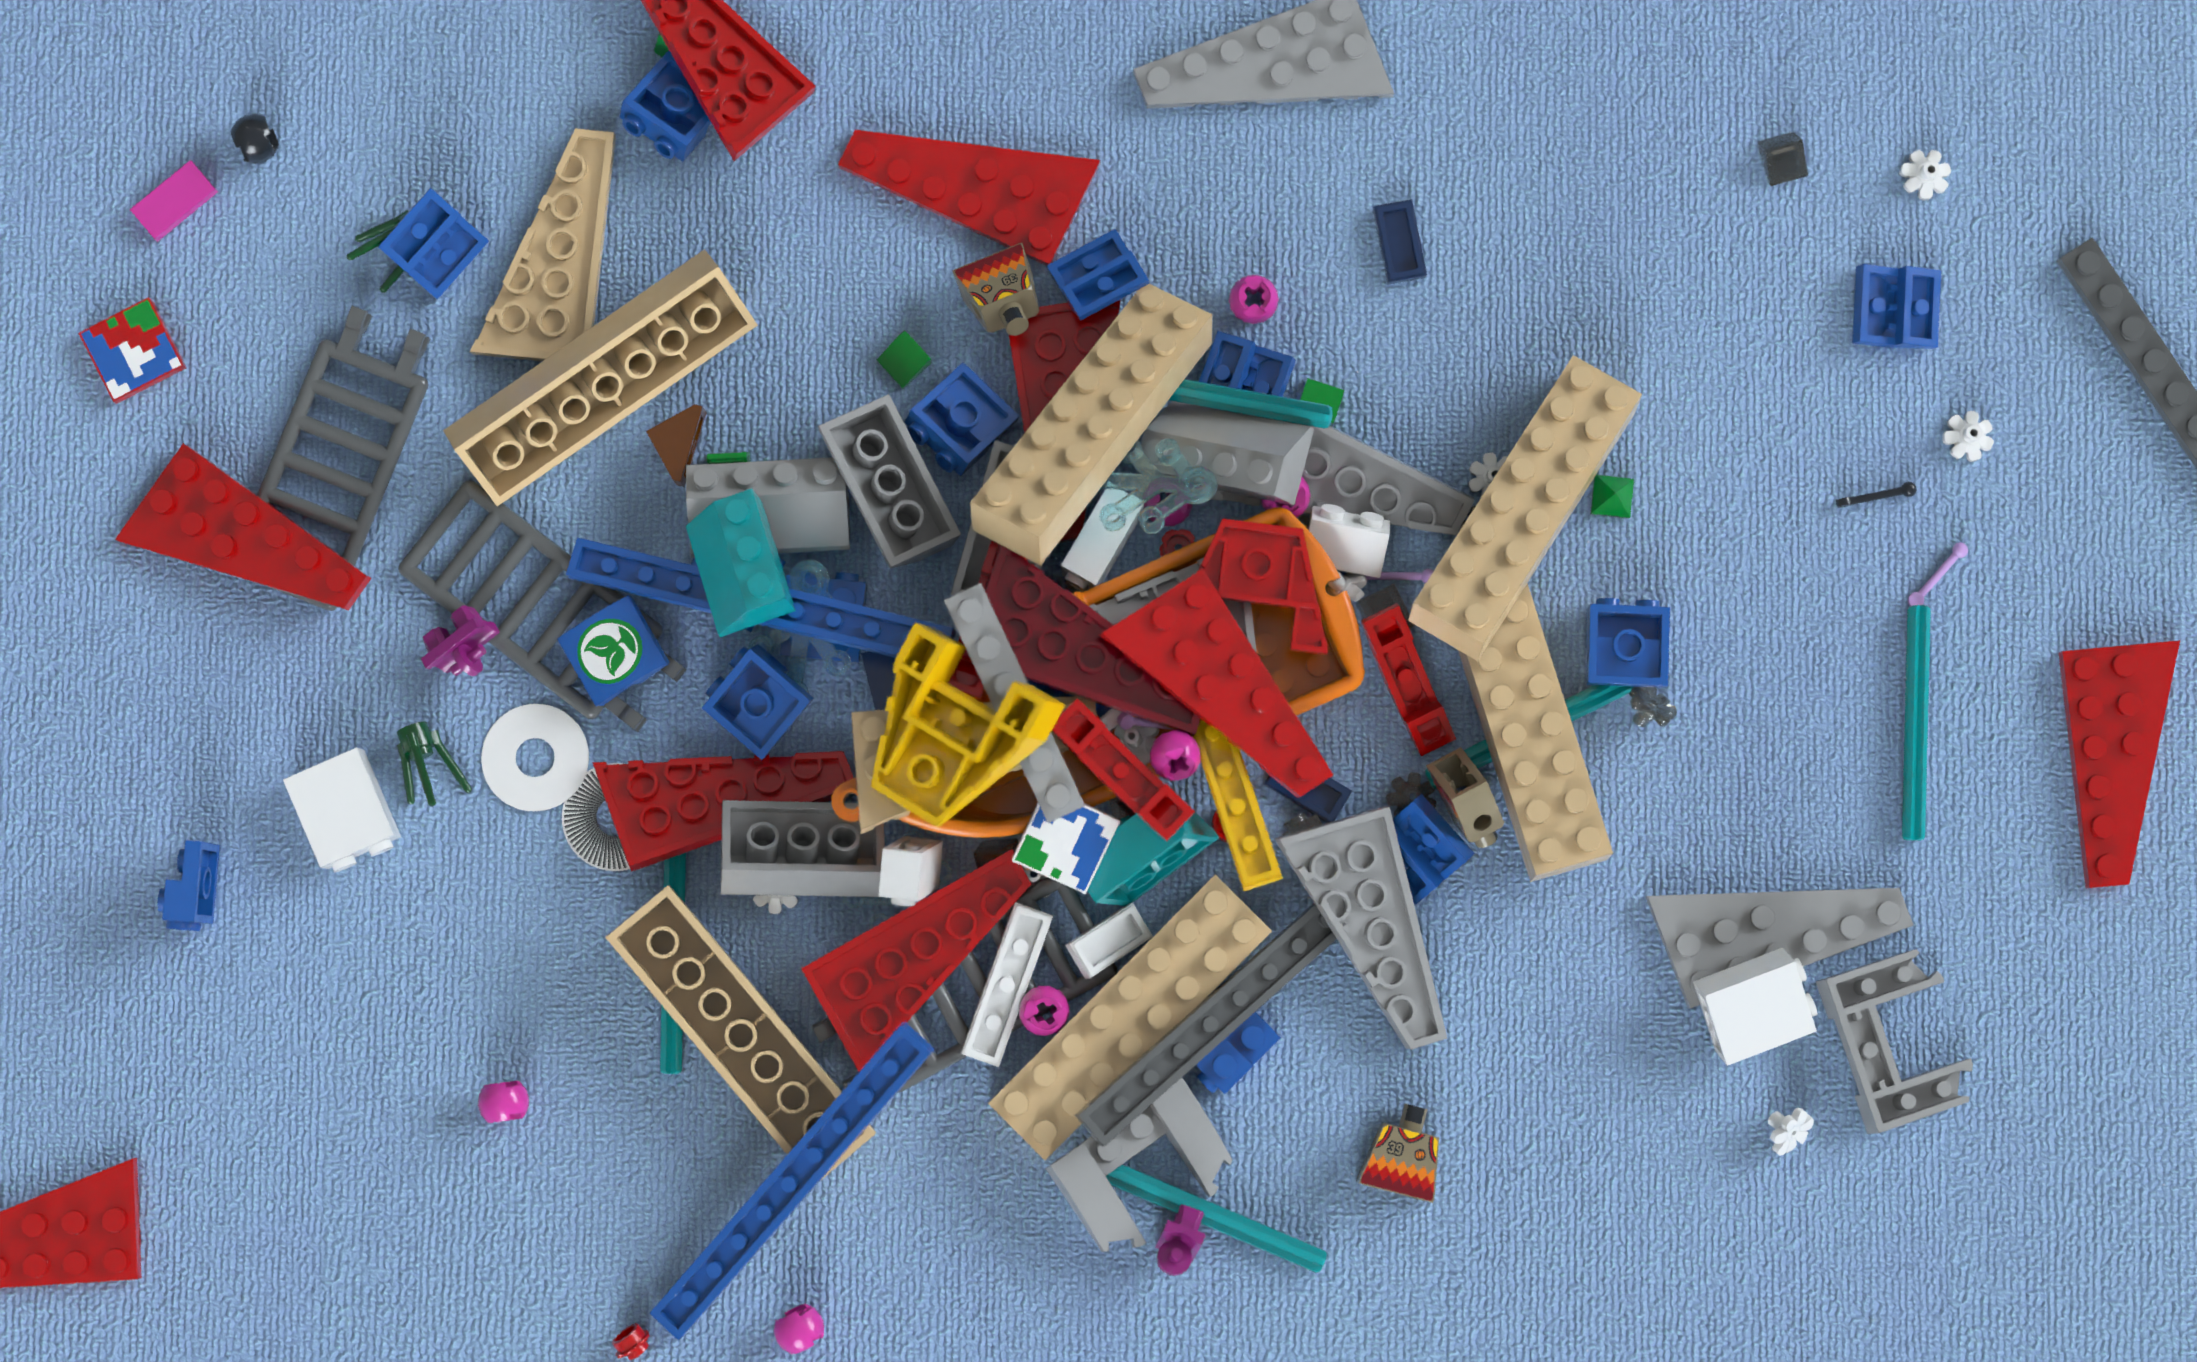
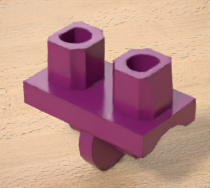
M463 605L455 610L450 617L457 629L450 635L446 628L437 627L422 637L428 652L421 658L426 669H431L435 666L443 672H451L455 676H458L463 671L470 676H477L482 672L483 664L480 658L486 654V649L483 645L499 634L500 631L494 622L483 620L475 608Z
M1181 1204L1173 1222L1167 1220L1155 1247L1159 1249L1156 1260L1162 1272L1167 1275L1178 1276L1188 1270L1200 1250L1206 1235L1198 1231L1204 1212Z

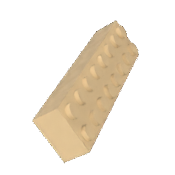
M704 249L443 431L455 452L496 506H499L754 329L758 324L718 265Z
M1151 284L1140 288L971 500L972 530L1041 565L1212 344V314Z
M1573 355L1413 602L1408 621L1478 661L1631 421L1642 394Z
M1527 583L1479 660L1476 661L1459 650L1458 652L1530 882L1606 861L1613 854Z
M1215 874L988 1104L1046 1160L1081 1125V1122L1075 1115L1202 1003L1272 930Z
M668 885L605 938L784 1152L788 1154L841 1094L842 1090L673 888ZM870 1124L825 1176L876 1134V1131Z

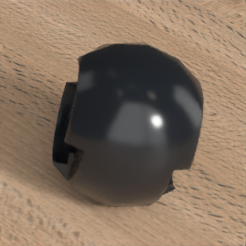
M255 113L244 115L231 128L230 133L236 148L240 147L245 162L254 164L266 162L274 156L279 148L273 129H269L266 116Z

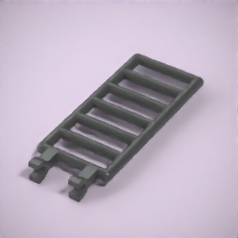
M351 306L339 343L325 339L317 347L257 495L269 504H275L351 534L342 557L355 566L428 389L427 379L415 374V371L427 349L430 338L410 328L397 366L357 351V348L373 316L363 309ZM330 358L410 388L402 410L323 380L322 377ZM315 394L394 424L395 427L387 447L307 416ZM300 431H305L380 461L372 483L293 453L292 450ZM285 467L364 497L365 500L357 520L277 489ZM275 589L328 611L337 609V607Z
M472 480L465 481L398 566L399 573L451 614L463 605L475 608L480 614L533 546L551 561L498 627L500 633L492 638L489 643L586 718L595 719L605 707L632 729L639 732L647 722V719L616 696L603 706H595L592 699H587L572 687L578 675L571 663L568 664L560 676L541 663L542 659L557 642V638L564 633L593 594H596L609 605L624 598V596L614 589L579 581L581 586L530 651H525L512 641L510 637L563 570L567 571L571 555L503 503L496 506L487 492ZM472 499L488 511L489 514L435 581L420 570L418 565ZM503 523L520 537L466 605L448 590L499 525ZM639 608L655 638L658 639L663 632L662 626ZM665 653L670 663L661 670L678 682L686 672V669Z
M1049 877L1029 887L1016 901L1041 911L1036 901L1058 890L1080 933L1083 934L1094 926L1076 890ZM1013 905L989 931L997 947L1005 930L1001 920L1010 916ZM1049 926L1042 947L1063 984V987L1058 990L1064 994L1068 1002L1117 974V967L1113 963L1090 979H1085L1084 976L1077 978ZM971 951L961 962V965L980 999L987 978ZM1032 977L1030 979L1026 993H1028L1031 989L1037 987ZM944 982L932 996L958 1044L939 1054H936L934 1050L897 1093L903 1092L967 1057L960 1052L969 1029ZM1044 1002L1037 1005L1039 1012L1034 1017L1047 1014L1054 1007V1004L1046 1006ZM1019 1012L1012 1032L1023 1027ZM914 1014L907 1023L931 1045ZM828 1017L812 1025V1029L820 1043L837 1033ZM857 1074L842 1081L844 1088L848 1086Z

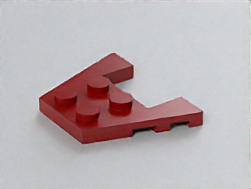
M1222 519L1198 571L1204 570L1223 600L1293 608L1294 617L1290 650L1326 655L1328 646L1321 622L1322 617L1315 593L1303 528Z

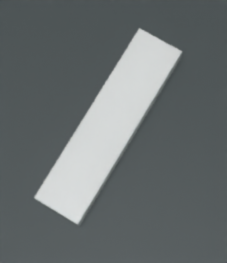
M1017 902L1014 903L963 1043L961 1054L999 1067L1019 1012V1005L1026 993L1053 915Z

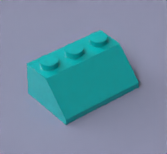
M752 488L712 502L686 525L719 637L796 611L763 503Z
M1196 812L1168 841L1159 836L1136 814L1132 817L1126 816L1121 818L1087 891L1095 903L1126 906L1136 901L1219 839V837Z

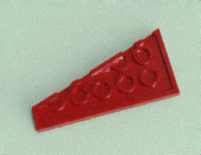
M2180 640L2069 650L2058 653L2086 889L2130 884Z
M1012 849L801 968L859 1072L902 1023H907L1030 887L1031 882L1022 866L1011 859L1014 854Z

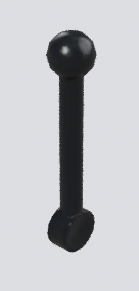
M1905 482L1902 487L1840 498L1835 501L1837 508L1898 495L1912 497L1916 494L1917 487L1913 482Z

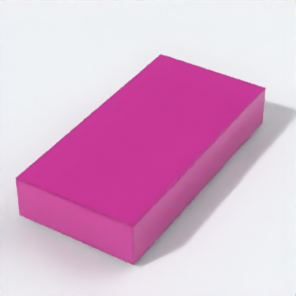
M190 160L133 206L130 211L158 242L216 195L218 191Z

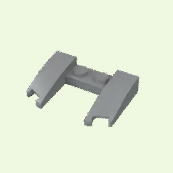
M1917 949L1815 981L1827 1017L1835 1021L1859 1091V1094L1855 1095V1099L1867 1134L1881 1133L1969 1102L1968 1096L1958 1095L1960 1071L1971 1072L1973 1069L1971 1058L1901 1080L1876 1005L1945 982L1943 976L1938 971H1934L1927 977L1915 965L1912 959L1920 953Z
M1183 1078L1179 1079L1104 1147L1100 1146L1091 1136L1045 1168L1102 1252L1109 1251L1108 1242L1131 1239L1132 1248L1141 1247L1146 1243L1122 1201L1106 1178V1175L1163 1135L1167 1136L1208 1198L1213 1196L1218 1189V1186L1212 1182L1222 1163L1230 1165L1233 1161L1211 1121Z

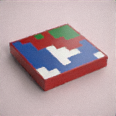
M150 297L79 332L112 401L116 404L187 368Z

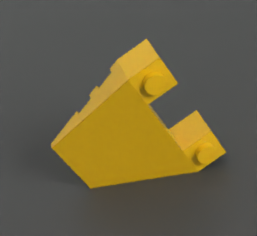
M914 623L895 659L893 672L896 673L892 697H888L885 710L889 711L884 735H880L870 787L933 826L940 827L1047 740L1065 705L1032 685L1013 681L998 711H994L948 683L966 649L965 645L936 628Z

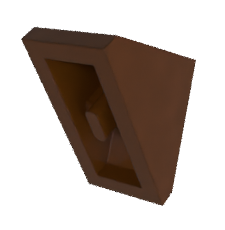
M697 404L646 431L673 481L681 487L686 485V465L692 464L707 414L703 406Z

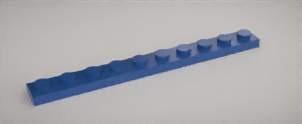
M577 537L566 571V575L570 579L711 613L698 566ZM790 588L789 591L796 611L758 624L894 658L897 657L914 623L936 628L953 639L956 634L955 629L952 627Z
M902 1023L649 1314L678 1341L684 1337L933 1053L935 1048L908 1023Z

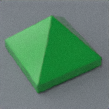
M1596 475L1593 482L1590 514L1630 518L1634 479Z

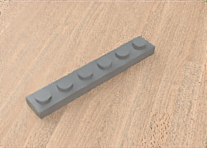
M979 583L945 599L944 603L997 712L1013 681L1024 684L1028 683L982 584ZM1050 733L1047 740L1020 762L1048 823L1085 806L1056 742Z

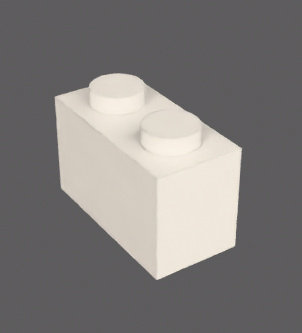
M1324 504L1321 507L1313 506L1308 530L1322 545L1335 568L1340 571L1380 578L1390 535V521L1384 520L1383 516L1373 512H1362L1360 515L1348 513L1343 508L1332 504Z
M903 836L882 849L879 896L891 898V903L894 905L913 906L915 901L918 902L926 898L927 895L938 889L943 841Z

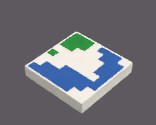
M1037 803L1011 859L1013 862L1086 894L1120 820L1085 804L1084 807L1048 823L1039 803Z

